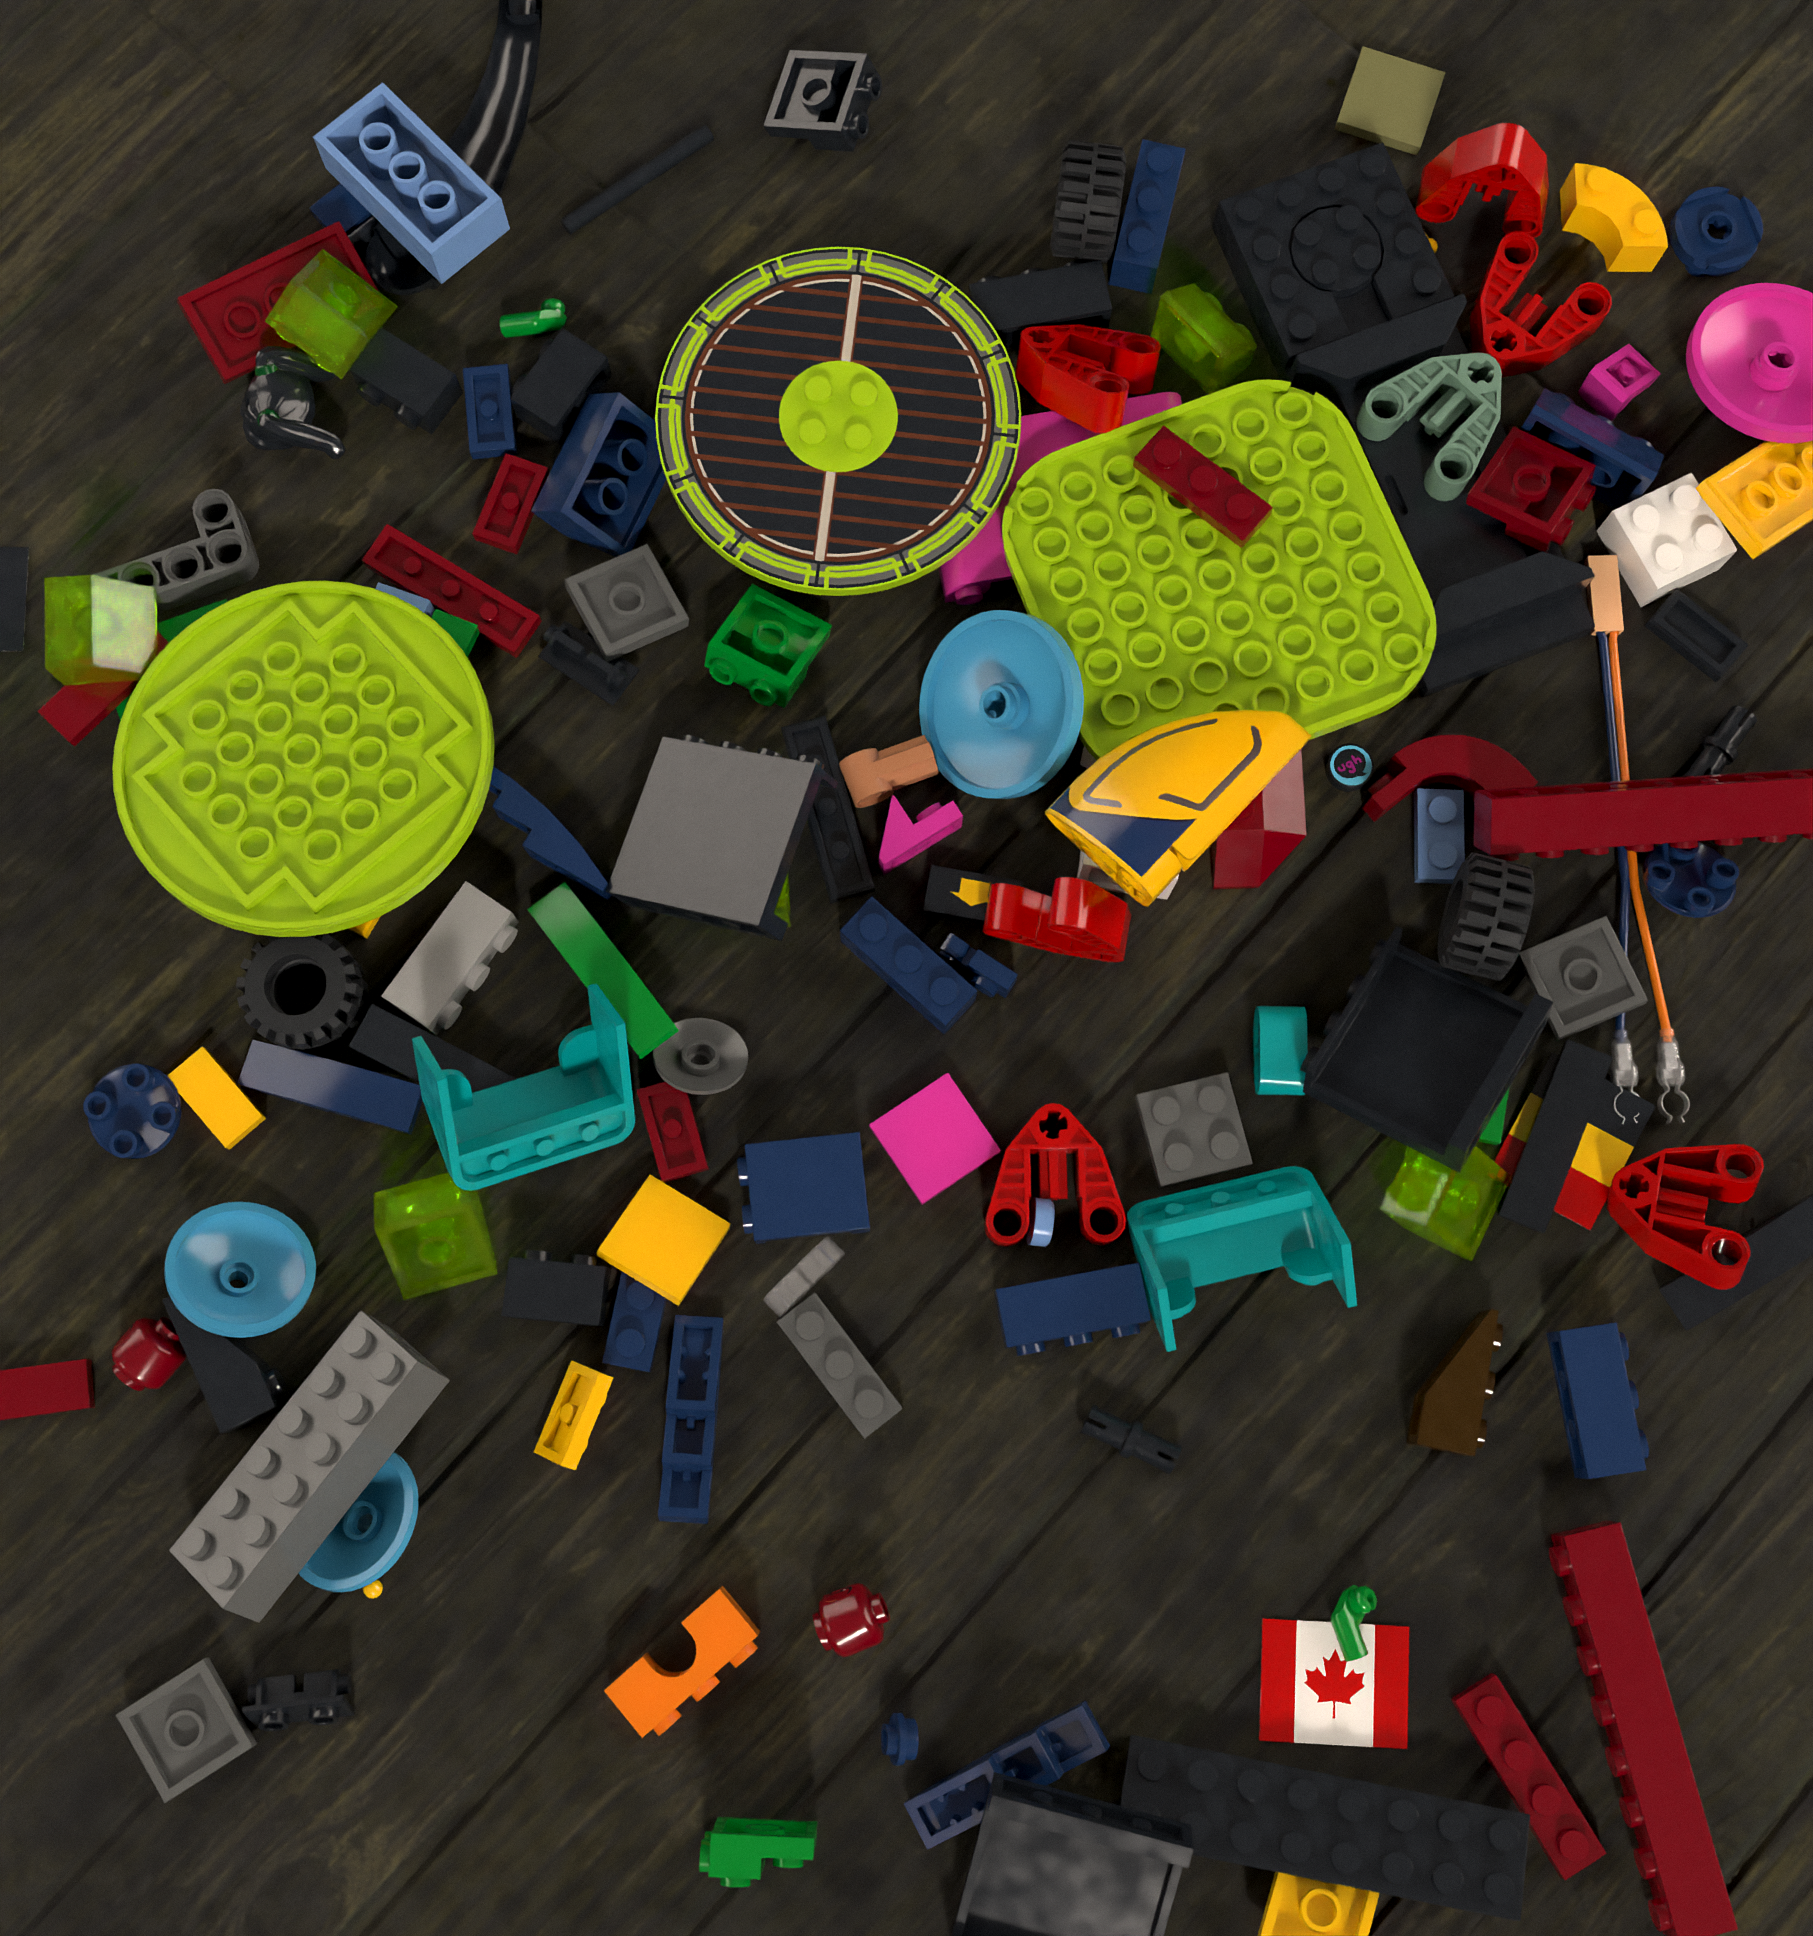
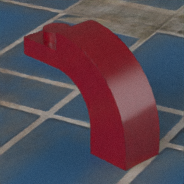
M1438 735L1416 741L1394 754L1385 766L1390 773L1385 774L1368 789L1372 797L1365 804L1363 810L1375 822L1406 796L1417 790V788L1429 785H1445L1458 790H1464V793L1474 801L1475 790L1534 787L1538 781L1514 756L1495 744L1465 735Z

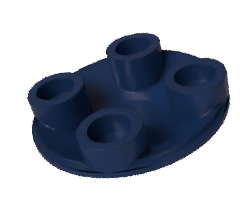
M1699 841L1698 847L1691 849L1673 848L1669 846V843L1657 845L1647 855L1642 870L1644 883L1658 903L1674 913L1693 918L1713 916L1726 909L1735 896L1736 880L1739 876V868L1732 860L1724 858L1717 851Z
M128 1064L110 1071L97 1083L92 1093L85 1098L83 1103V1110L88 1117L89 1127L95 1140L102 1148L114 1156L127 1159L145 1158L163 1149L174 1137L179 1127L182 1113L181 1099L174 1083L162 1071L144 1064Z

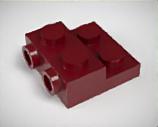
M1513 426L1468 493L1466 504L1506 523V535L1541 552H1547L1552 543L1561 546L1565 542L1574 524V520L1569 517L1575 508L1584 512L1591 502L1597 488L1591 484L1596 465Z

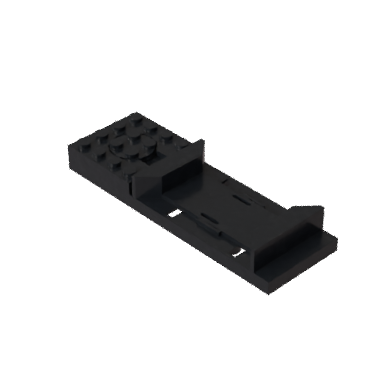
M1383 142L1219 201L1212 229L1279 379L1291 382L1290 387L1303 390L1312 395H1315L1316 392L1332 402L1349 421L1428 590L1436 615L1437 628L1434 650L1427 669L1417 684L1422 698L1587 636L1594 629L1595 624L1581 593L1595 577L1592 568L1564 559L1559 546L1555 543H1552L1547 552L1539 551V553L1527 557L1521 541L1505 534L1506 523L1466 504L1468 493L1507 437L1500 420L1474 474L1460 495L1449 501H1440L1431 497L1425 490L1423 483L1424 475L1438 452L1447 444L1452 434L1468 419L1467 416L1462 414L1439 438L1434 433L1431 436L1424 430L1426 426L1420 422V418L1443 396L1442 394L1437 392L1409 421L1406 420L1386 440L1372 441L1362 436L1358 431L1356 424L1357 414L1370 390L1431 357L1469 354L1456 326L1467 300L1464 294L1454 296ZM1372 408L1378 417L1390 418L1389 414L1382 408ZM1440 468L1447 478L1458 479L1456 473L1450 468Z

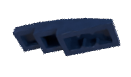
M493 766L489 791L497 795L498 798L492 807L500 819L528 834L523 843V847L528 855L609 901L612 895L606 892L608 883L581 844L549 809L511 777Z
M252 1040L237 1083L239 1086L326 1112H334L367 1123L371 1122L408 1134H412L423 1101L420 1085L257 1040Z
M675 1315L665 1407L667 1416L662 1453L663 1471L658 1509L659 1521L708 1524L721 1372L723 1318Z
M1085 1700L948 1775L906 1800L904 1806L928 1850L981 1822L994 1772L1047 1786L1060 1779L1063 1773L1106 1752L1110 1745Z

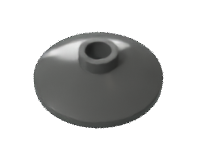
M690 1018L674 1023L679 1031L653 1050L654 1066L661 1078L672 1087L690 1094L708 1095L725 1091L734 1086L743 1077L748 1065V1049L739 1033L722 1022L707 1018Z

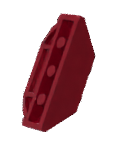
M1301 749L1210 845L1212 889L1259 888L1306 837Z

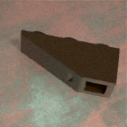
M1489 1309L1480 1311L1415 1394L1406 1444L1462 1456H1475L1476 1448L1481 1449L1483 1447L1487 1434L1486 1419H1481L1484 1399L1489 1400L1491 1398L1495 1384V1373L1489 1370L1492 1351H1498L1503 1335L1502 1323H1497L1498 1310Z

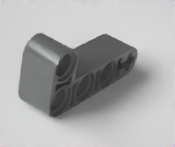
M219 489L205 490L197 496L192 509L200 538L82 579L75 587L73 594L74 602L78 609L97 627L106 630L115 629L131 623L139 615L147 618L252 580L259 569V558L246 520L231 497ZM228 511L223 520L215 523L211 522L216 513ZM242 551L236 561L224 563L230 553ZM190 566H198L193 576L181 579L185 569ZM154 581L149 591L138 594V590L143 583Z

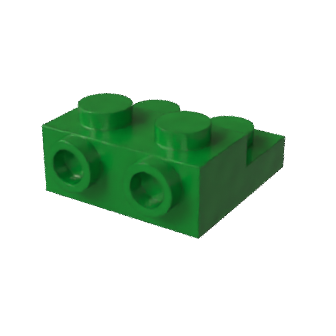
M752 584L708 643L704 666L709 668L711 676L717 682L724 685H730L735 682L750 690L751 697L757 703L763 706H771L775 703L785 708L806 678L808 666L829 638L832 625Z
M718 1817L713 1830L706 1831L705 1839L701 1841L699 1872H709L708 1877L720 1878V1885L748 1887L751 1885V1879H761L766 1858H773L772 1865L780 1868L803 1867L804 1860H814L817 1822Z

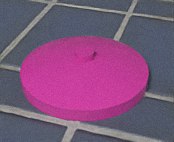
M1756 283L1740 286L1721 294L1701 313L1687 342V371L1696 393L1708 409L1719 419L1746 435L1777 443L1813 441V293L1785 284Z

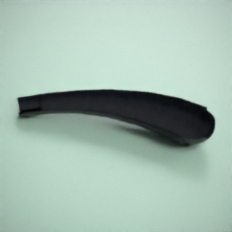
M499 0L498 23L485 74L468 113L447 143V146L499 197L503 193L526 127L536 79L542 27V0ZM380 222L373 228L375 235L370 240L366 249L365 261L368 272L383 289L397 295H413L427 288L434 290L439 287L441 283L427 269L414 278L412 275L420 262Z

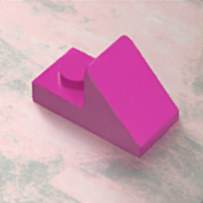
M1627 344L1595 365L1578 393L1599 415L1613 421L1634 397L1650 387L1661 373L1630 344Z
M892 796L879 854V868L883 875L962 827L963 815L954 801L949 802L943 807L940 803L929 806L916 817L918 822L913 825L896 797Z

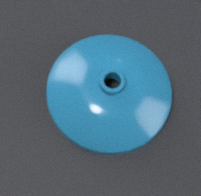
M250 1202L218 1204L192 1216L178 1229L171 1240L164 1267L167 1291L177 1309L189 1321L211 1333L239 1338L263 1335L290 1322L307 1303L316 1275V1261L313 1248L302 1229L285 1214L268 1206ZM232 1280H241L245 1283L246 1286L243 1288H234L230 1285L229 1282Z
M393 1452L300 1570L299 1575L304 1580L326 1591L349 1592L376 1581L399 1559L412 1536L418 1514L416 1480L412 1470L401 1456Z

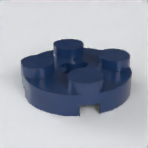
M1707 187L1689 195L1675 213L1669 225L1670 242L1676 256L1685 264V269L1690 275L1695 277L1730 275L1742 269L1757 251L1758 243L1763 235V222L1756 206L1745 196H1742L1739 200L1734 195L1727 194L1730 189ZM1709 224H1713L1716 229H1724L1726 233L1721 239H1715L1708 234L1707 230L1709 229Z

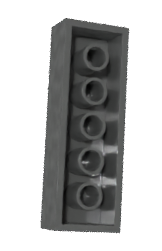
M361 1310L169 1551L223 1609L260 1623L450 1380L396 1331Z

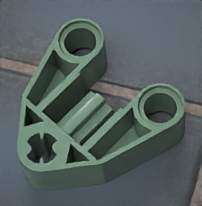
M1485 353L1431 357L1370 390L1357 414L1356 424L1358 431L1362 436L1372 441L1386 440L1406 420L1409 421L1437 392L1442 394L1443 396L1420 418V422L1426 426L1424 429L1426 433L1430 436L1434 433L1439 438L1462 414L1467 416L1468 419L1452 434L1447 444L1438 452L1424 475L1423 483L1428 494L1436 500H1453L1460 495L1474 474L1500 420L1502 377L1500 364L1494 357ZM1372 408H1382L1389 414L1390 418L1378 417ZM1440 468H1450L1456 473L1458 479L1447 478Z

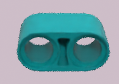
M1256 1006L1253 1021L1254 1088L1257 1095H1305L1303 1093L1305 1073L1300 1071L1301 1065L1308 1053L1307 1014L1305 1007Z

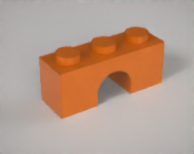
M723 1586L681 1622L691 1634L696 1644V1658L690 1668L681 1672L666 1671L647 1652L604 1690L642 1738L652 1729L658 1736L664 1733L682 1716L676 1709L691 1695L696 1702L700 1701L720 1682L714 1675L729 1661L737 1668L758 1649L753 1640L761 1631Z

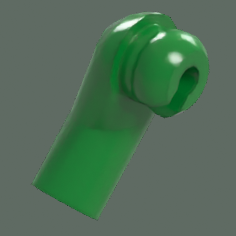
M549 298L542 302L541 310L501 315L499 321L501 333L505 338L558 331L565 325L567 320L564 314L565 305L558 299Z

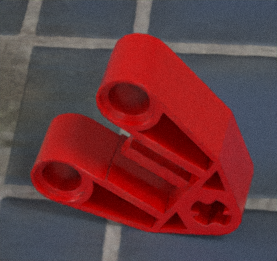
M1501 123L1459 137L1423 168L1416 205V214L1421 219L1434 223L1452 220L1459 206L1463 205L1472 184L1476 183L1475 192L1482 193L1481 200L1485 202H1490L1493 195L1500 196L1503 189L1509 190L1502 227L1505 234L1523 231L1536 238L1542 233L1549 194L1547 155L1522 126L1513 123Z
M1523 231L1510 232L1501 239L1487 267L1469 318L1472 353H1485L1494 357L1500 364L1501 378L1542 370L1591 337L1597 331L1612 306L1611 295L1603 285L1587 282L1577 287L1567 301L1557 308L1536 337L1529 332L1548 309L1542 303L1543 298L1540 295L1535 294L1533 297L1526 293L1508 317L1501 314L1514 298L1538 256L1536 240L1530 234ZM1506 256L1517 259L1520 264L1510 262ZM1579 307L1588 309L1592 315L1583 313Z
M1086 325L1033 326L1024 329L1021 333L1015 376L1038 403L1090 431L1100 434L1107 433L1122 426L1128 393L1145 394L1152 390L1161 345L1159 341L1148 335Z
M1070 877L1056 878L1052 897L1017 885L995 883L990 886L983 932L989 936L1053 953L1104 962H1122L1125 956L1131 913L1125 901L1097 884L1083 879Z
M1055 1103L1042 1106L1005 1150L985 1218V1233L990 1241L998 1246L1009 1247L1020 1242L1029 1227V1200L1031 1198L1030 1154H1038L1039 1198L1051 1200L1068 1199L1067 1154H1075V1188L1081 1234L1092 1244L1100 1246L1110 1244L1125 1229L1126 1217L1104 1151L1069 1109ZM1049 1116L1058 1119L1056 1125L1062 1123L1064 1129L1058 1132L1056 1139L1046 1137L1047 1130L1043 1133L1040 1131L1039 1126L1044 1125ZM1106 1210L1113 1216L1115 1226L1111 1234L1101 1235L1092 1229L1090 1225V1215L1092 1212ZM1003 1211L1015 1214L1020 1223L1018 1233L1008 1237L997 1233L993 1225V1219L996 1214Z
M1745 1144L1666 1148L1625 1166L1615 1173L1607 1198V1210L1610 1216L1645 1254L1712 1288L1726 1290L1740 1282L1750 1257V1246L1739 1233L1705 1225L1704 1220L1708 1198L1728 1203L1748 1201L1754 1195L1763 1172V1159L1759 1152ZM1727 1170L1742 1171L1747 1178H1736ZM1626 1193H1632L1637 1196L1636 1198H1630L1626 1196ZM1717 1254L1728 1256L1733 1260L1734 1264H1720L1713 1256Z

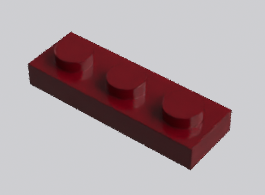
M1164 425L1134 457V468L1240 548H1243L1272 514L1273 507Z

